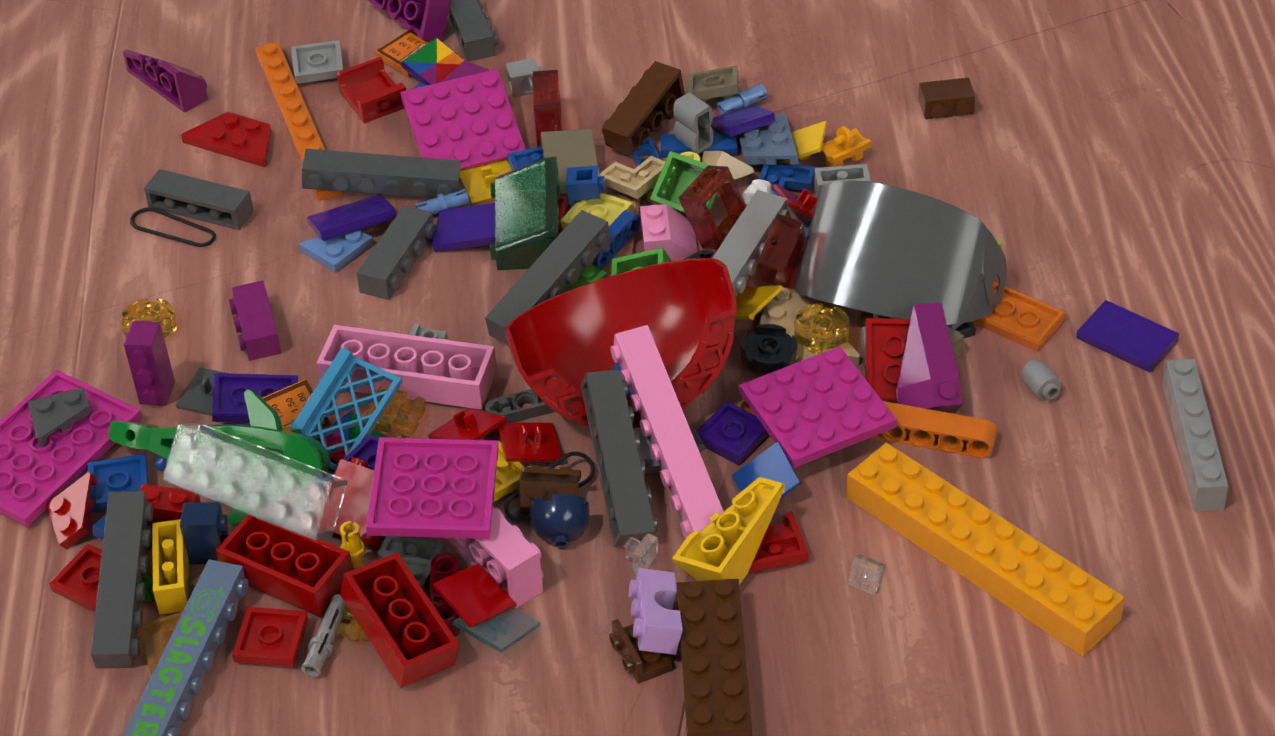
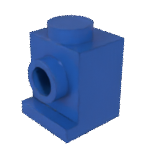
M598 166L567 168L565 185L569 205H574L575 200L600 199V192H605L606 184L605 177L600 176Z

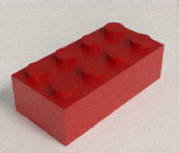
M253 510L245 516L216 549L218 561L243 566L248 586L319 617L329 607L333 595L341 592L343 574L353 570L349 551Z
M398 552L343 574L340 596L400 688L455 665L460 644Z

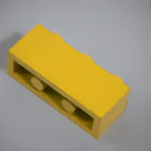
M181 519L152 523L153 593L159 615L183 612L190 598L189 559L180 528Z

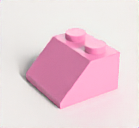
M667 204L640 206L644 252L663 247L672 261L685 259L698 252L693 221Z

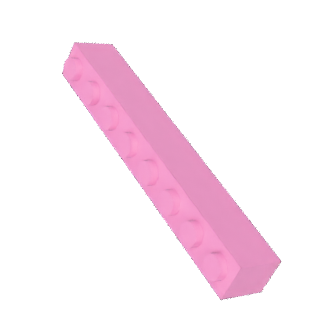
M648 325L615 334L614 346H611V354L614 362H619L621 366L622 380H626L632 394L630 395L634 412L639 411L642 419L640 420L644 437L649 436L652 444L650 445L651 456L654 462L659 461L662 469L660 470L661 481L664 487H669L671 491V506L675 513L679 512L682 519V522H680L681 531L686 539L694 530L700 532L710 524V517L716 512L722 514L724 511Z

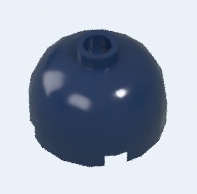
M552 494L549 501L542 502V497H539L530 504L532 528L538 537L550 542L554 547L568 546L569 542L581 537L588 526L590 516L589 502L587 501L584 504V500L580 496Z

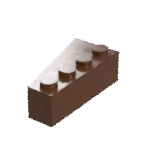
M655 61L644 72L636 86L631 88L628 96L617 106L616 111L609 120L604 122L602 133L605 145L632 155L640 145H643V141L650 136V132L659 131L665 119L671 120L674 117L673 108L675 101L685 95L681 70Z

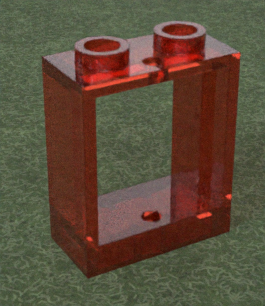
M558 70L533 71V107L537 147L542 146L541 132L562 131Z
M708 165L678 198L703 249L718 250L746 208L745 202L727 166ZM716 192L728 214L718 227L706 205Z
M777 213L757 262L763 282L775 286L782 285L785 288L789 287L806 241L802 221ZM773 240L777 241L776 245H772L771 242Z

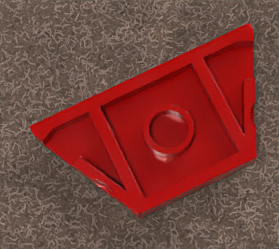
M226 112L184 132L181 136L185 144L265 167L267 164L266 153L269 151V140L271 138V127L268 123Z

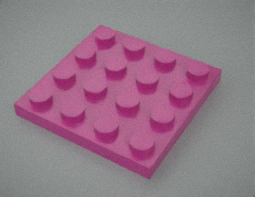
M498 69L401 92V99L421 158L461 160L460 171L504 161L507 160L508 153L526 150Z
M841 346L739 385V393L775 443L779 442L793 468L896 428L897 419Z
M379 437L366 525L367 535L490 539L499 449L498 441Z

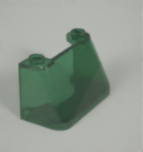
M557 157L540 159L495 177V182L490 183L491 198H495V244L490 245L491 260H496L497 270L529 269L560 234V183Z

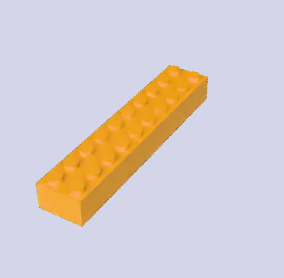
M887 442L847 474V499L1080 656H1085L1121 622L1124 596Z

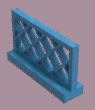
M341 347L291 428L300 429L304 436L313 439L321 438L322 445L325 447L328 456L330 453L343 449L347 456L371 434L403 381L400 377L353 356L351 351ZM357 367L366 370L368 378L352 382L351 375ZM382 380L392 382L387 391L376 394L375 382ZM370 384L372 395L357 400L354 389ZM351 391L353 401L338 406L336 399L339 394ZM374 402L376 409L373 414L361 417L359 406ZM355 408L358 419L342 424L340 412ZM336 414L338 425L323 430L321 423L324 418ZM359 425L361 433L358 438L347 441L344 430ZM340 432L343 443L327 447L325 436ZM329 456L330 470L335 472L336 464L331 462Z

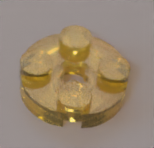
M146 298L131 303L122 312L123 318L120 320L123 334L127 337L132 321H144L147 319L150 322L161 323L165 338L177 328L172 305L156 298L157 302H148Z
M823 304L806 306L796 315L794 336L799 343L808 347L810 352L815 354L823 353L825 350L836 348L849 340V317L837 306L832 305V309L823 308Z

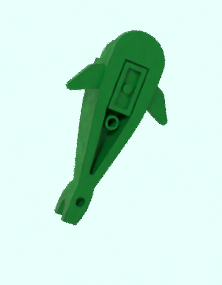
M251 389L244 392L250 424L160 427L141 422L110 421L108 438L113 442L131 448L148 449L213 483L240 492L239 498L228 515L229 525L241 522L251 510L262 513L269 507L271 501L290 503L310 497L325 482L330 470L329 456L325 447L319 441L302 435L300 429L282 426L278 413Z

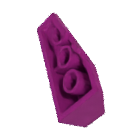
M127 49L123 51L127 71L184 113L208 100L205 79L190 69Z
M942 303L914 304L901 362L900 376L896 387L898 404L956 413L963 405L959 374Z

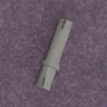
M340 594L333 595L330 605L322 619L318 632L309 642V652L301 667L302 672L307 676L318 677L326 657L332 654L334 648L333 641L348 609Z

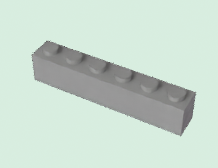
M757 190L713 256V259H718L727 266L735 298L738 293H743L747 279L755 274L760 259L766 257L768 247L771 242L776 241L781 226L787 224L790 211L787 210V198Z
M1195 359L1166 360L1162 386L1194 512L1224 510L1228 483Z

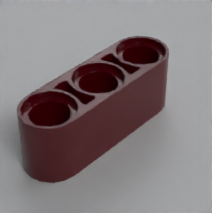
M440 553L433 557L430 564V601L454 637H457L461 630V618L432 585L441 579L459 572L458 561L451 553Z

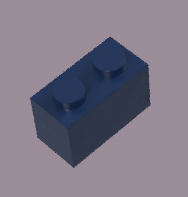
M220 502L184 503L180 528L190 565H204L208 559L218 561L216 549L229 536L227 533L228 517L227 514L222 513Z

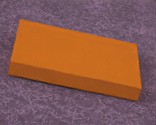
M997 282L992 283V290L994 293L998 289L999 283ZM1005 286L1002 300L990 315L972 321V323L1039 352L1066 320V312Z

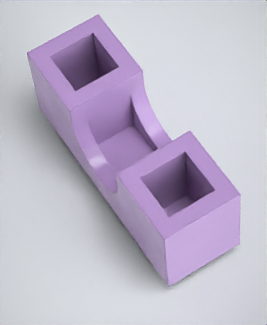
M639 568L636 580L631 579L629 598H633L631 617H635L633 637L638 638V647L641 651L676 655L683 630L680 611L672 610L677 594L674 572Z

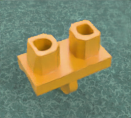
M842 126L837 129L836 138L823 143L819 153L826 158L827 166H843V160L849 158L851 161H857L863 158V151L871 148V141L865 139L856 128L850 131L847 127Z

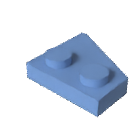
M356 230L325 241L321 240L320 237L301 242L299 246L300 252L337 273L373 246V239L363 231Z

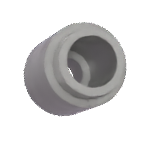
M1032 360L1022 369L1023 381L1039 400H1051L1059 394L1062 382L1045 362Z

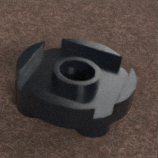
M761 324L755 326L754 331L749 334L747 331L743 335L741 355L746 361V367L750 370L777 371L790 366L796 359L797 340L793 334L792 337L787 334L786 329L782 326ZM766 346H772V349H766Z

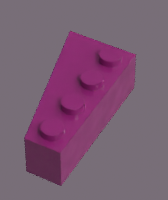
M367 0L380 10L387 12L394 20L403 23V26L408 30L417 33V36L421 39L432 41L438 38L443 42L451 0Z

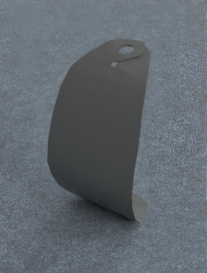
M838 181L824 186L820 191L805 241L795 291L801 295L824 302L897 319H910L914 304L942 303L946 324L954 325L978 320L990 315L995 310L1003 297L1007 264L1005 255L995 237L984 223L958 207L933 197L895 186L870 181ZM980 274L984 275V280L982 281L979 280ZM997 276L999 284L997 291L994 293L992 282L994 277Z

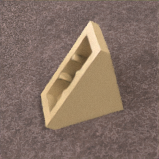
M703 151L702 162L716 167L725 174L722 184L754 173L753 167L723 151Z

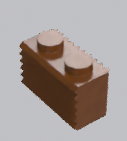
M969 77L919 83L918 100L925 119L974 113L975 93Z

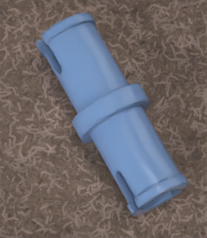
M762 83L744 92L740 90L739 94L717 102V110L720 115L747 107L762 99H766L768 97L767 90Z
M466 189L444 196L441 193L437 195V198L415 203L416 209L432 212V215L438 214L440 210L470 205Z

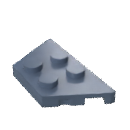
M785 112L776 115V121L772 124L739 134L745 164L776 165L778 163L777 159H790L791 165L799 164Z

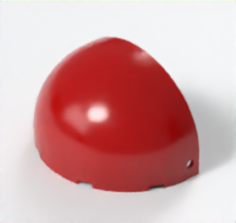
M713 258L682 259L619 273L550 298L528 309L509 322L505 327V335L516 366L531 390L558 414L589 426L581 383L586 373L611 371L616 363L612 358L611 346H614L615 334L648 325L680 406L684 410L689 407L688 404L708 389L722 370L729 356L734 339L733 331L735 316H737V302L728 268L723 262ZM627 399L628 406L632 407L630 399ZM633 410L634 421L632 426L633 428H638L642 419L639 411L634 412Z

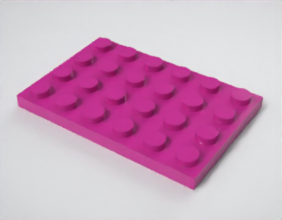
M55 370L0 420V513L28 527L47 509L46 505L49 501L71 486L88 470V462L98 461L115 444V442L108 438L110 421L139 422L143 418L141 410L59 370ZM84 387L91 414L81 421L73 423L63 433L58 429L47 437L48 443L39 446L28 402Z

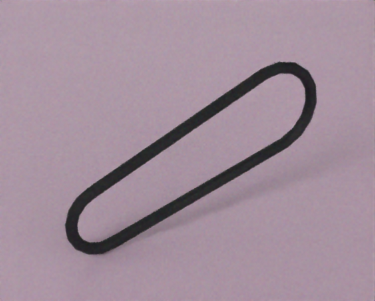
M147 207L139 209L130 218V224L137 230L197 247L208 246L216 239V234L211 229L157 208ZM145 211L157 212L208 232L212 235V238L208 242L197 243L140 227L134 223V218Z
M581 452L564 454L548 467L555 468L571 456L583 457L588 461L591 472L585 480L578 483L579 488L587 484L595 473L593 461ZM517 491L505 502L504 509L507 517L511 520L524 522L530 519V514L518 518L509 511V504L519 496V491Z

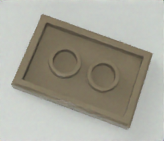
M592 129L541 132L540 138L549 194L567 196L565 185L567 168L598 166Z

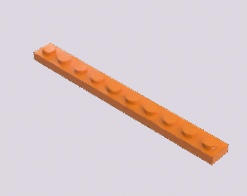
M279 42L255 47L256 56L303 165L305 149L325 150ZM313 189L317 201L342 195V191Z

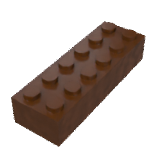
M739 579L677 582L678 611H680L683 630L680 644L687 736H752Z

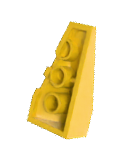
M758 477L732 499L733 504L722 514L716 512L711 516V523L700 532L694 530L688 535L672 557L673 562L697 581L739 579L740 585L749 572L783 494L784 484Z

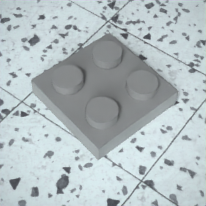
M339 40L291 47L296 84L327 79L334 80L337 78V72L343 70Z

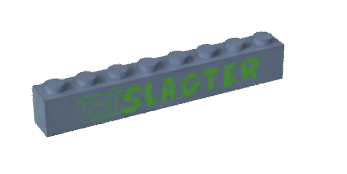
M208 559L123 736H179V728L183 720H187L190 715L194 696L198 695L202 689L203 677L206 671L210 670L213 666L218 645H222L225 640L226 628L229 622L235 619L237 605L241 597H245L247 593L248 580L245 578L243 566Z

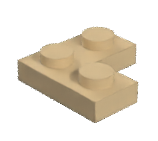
M650 156L635 169L614 162L601 172L600 176L605 177L607 187L638 199L656 185L666 161Z

